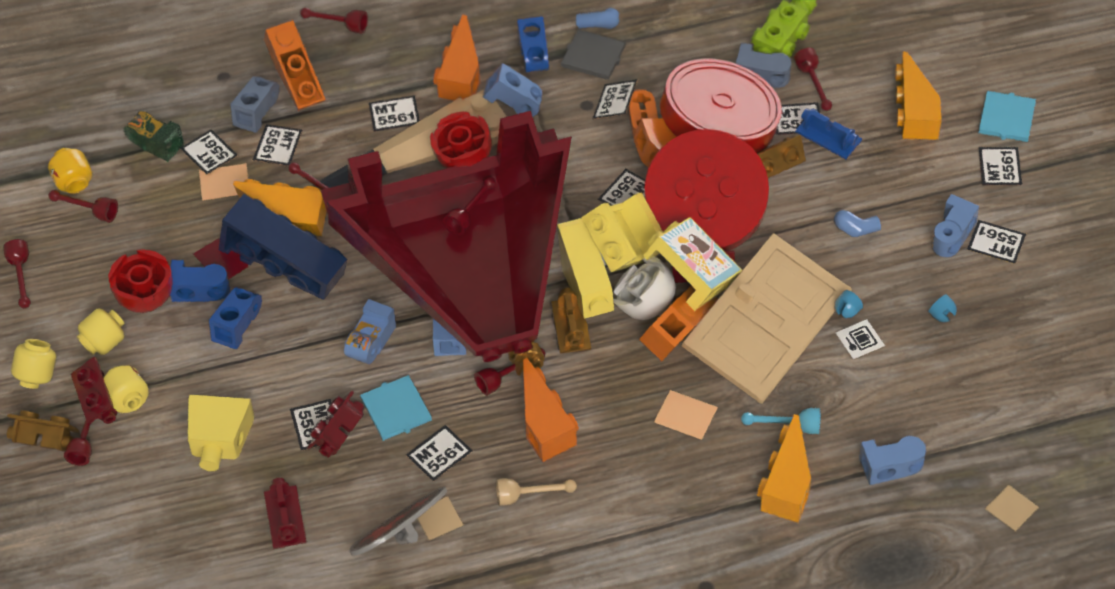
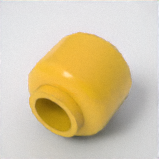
M59 149L48 163V170L54 184L61 191L70 194L79 193L87 188L92 179V169L81 150Z

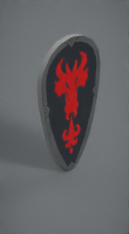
M441 487L426 495L364 535L350 547V554L353 556L362 554L395 536L397 543L401 545L416 542L418 540V533L415 531L412 522L447 493L446 487Z

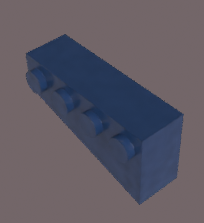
M243 194L222 219L219 251L229 254L232 250L241 255L239 257L240 261L248 265L255 261L264 266L267 274L274 277L284 275L291 285L322 300L327 297L345 273L347 258L338 249L326 246L318 241L312 233L303 231L293 225L287 217L277 215L267 209L258 199H252Z

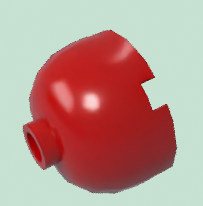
M462 111L452 113L437 123L438 128L435 130L434 135L431 133L430 142L433 153L442 166L445 168L472 166L489 157L492 149L491 132L483 117L478 115L479 118L470 116L469 112Z
M145 249L136 250L137 254L127 257V254L119 257L112 264L108 274L111 292L119 305L131 312L137 313L152 312L160 308L170 297L173 285L172 271L166 258L156 251Z

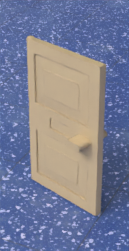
M773 233L681 346L754 398L758 403L762 404L836 311L835 302L838 296L845 290L852 291V288Z

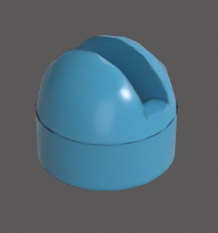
M849 290L843 291L835 302V310L837 314H842L843 318H852L863 308L860 298Z
M945 294L931 306L928 312L939 322H949L950 319L946 315L951 312L955 316L957 307L954 301Z

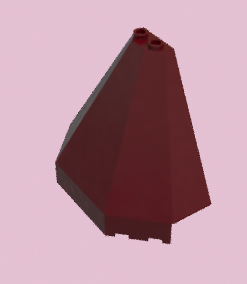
M531 111L500 118L497 153L495 156L484 158L472 166H454L382 185V161L379 151L348 158V183L321 190L328 214V224L473 355L482 356L483 362L498 360L502 357V354L512 351L515 354L527 352L533 348L532 341L538 338L572 136L558 140L554 129L542 132L537 131ZM487 177L493 178L496 183L495 187L488 189L469 211L471 220L466 231L462 235L451 233L444 226L443 218L452 209H464L484 186V180Z

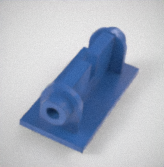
M806 108L803 111L801 119L804 121L795 130L801 136L844 159H847L862 141V138L855 134L854 129H848L835 121L834 123L829 121L830 118L818 113L815 108L811 110Z

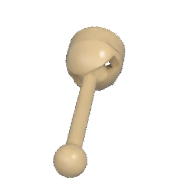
M513 479L496 480L499 506L515 503L519 499L520 494L559 490L572 493L577 488L574 480H567L562 484L520 487Z

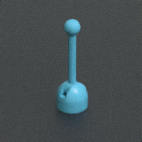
M807 408L800 412L801 430L808 434H820V408ZM746 412L742 415L741 421L745 425H751L753 422L791 423L793 417L753 416L752 413Z

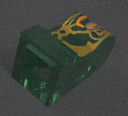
M139 111L123 128L124 134L132 143L167 162L184 145L180 125L172 121L166 124L155 119L145 111ZM171 142L172 146L168 149L167 143Z

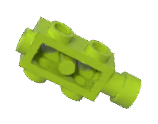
M783 0L777 9L773 8L767 16L766 23L762 28H757L752 36L753 51L766 54L783 53L791 58L795 50L794 43L797 39L803 41L809 32L808 16L817 5L816 0H792L791 3Z

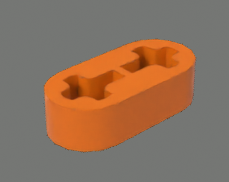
M647 90L634 91L628 107L633 136L642 118H658L655 98ZM639 103H643L645 110H640Z

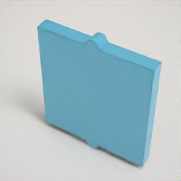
M987 91L979 133L997 136L1002 140L1008 138L1028 142L1036 99L1015 96L1014 93L1003 94Z
M409 375L388 384L383 382L381 387L360 395L383 441L403 432L410 433L411 429L432 421V417Z

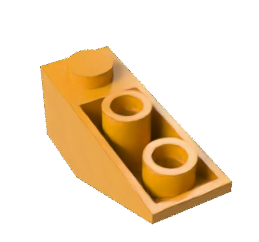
M903 52L901 64H896L895 81H900L901 86L896 87V104H901V109H897L896 124L898 127H902V139L938 140L941 127V98L908 52Z
M246 179L244 182L234 181L233 186L240 198L245 194L252 199H258L267 209L277 215L287 217L299 229L308 231L315 236H322L327 211L319 188L313 186H305L303 189L294 188L285 183L267 185L252 179Z
M794 414L790 425H784L779 437V444H782L779 452L773 451L768 465V470H771L768 478H762L757 496L762 498L761 511L799 523L809 498L811 476L800 419L798 415Z

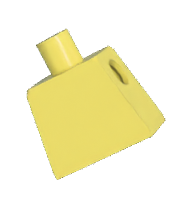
M189 395L188 442L192 455L201 457L199 466L202 469L216 471L219 469L221 459H236L239 457L255 417L251 399Z

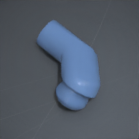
M608 8L602 12L581 13L576 16L578 28L598 27L612 29L619 23V12L614 8Z
M845 210L838 211L834 216L836 226L851 237H859L881 230V223L877 216L861 219Z

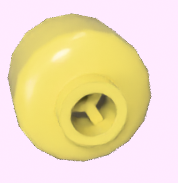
M98 308L78 325V332L80 334L76 337L92 355L96 352L100 355H105L124 339V332L121 327L125 323L114 310L107 313L105 310Z
M27 339L25 343L19 344L16 347L11 374L20 380L19 384L21 386L36 389L39 388V384L51 381L57 356L50 348L51 345L37 339Z
M117 366L109 370L105 375L104 381L111 397L113 408L117 412L129 413L135 411L147 400L149 394L148 385L134 367Z

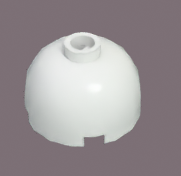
M655 256L649 260L642 259L646 264L639 268L635 265L631 266L622 275L613 292L617 295V299H613V303L634 319L648 320L661 316L674 299L676 285L673 274Z

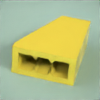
M579 218L557 224L562 271L569 287L577 295V304L583 318L614 311L613 292L600 251L583 219Z

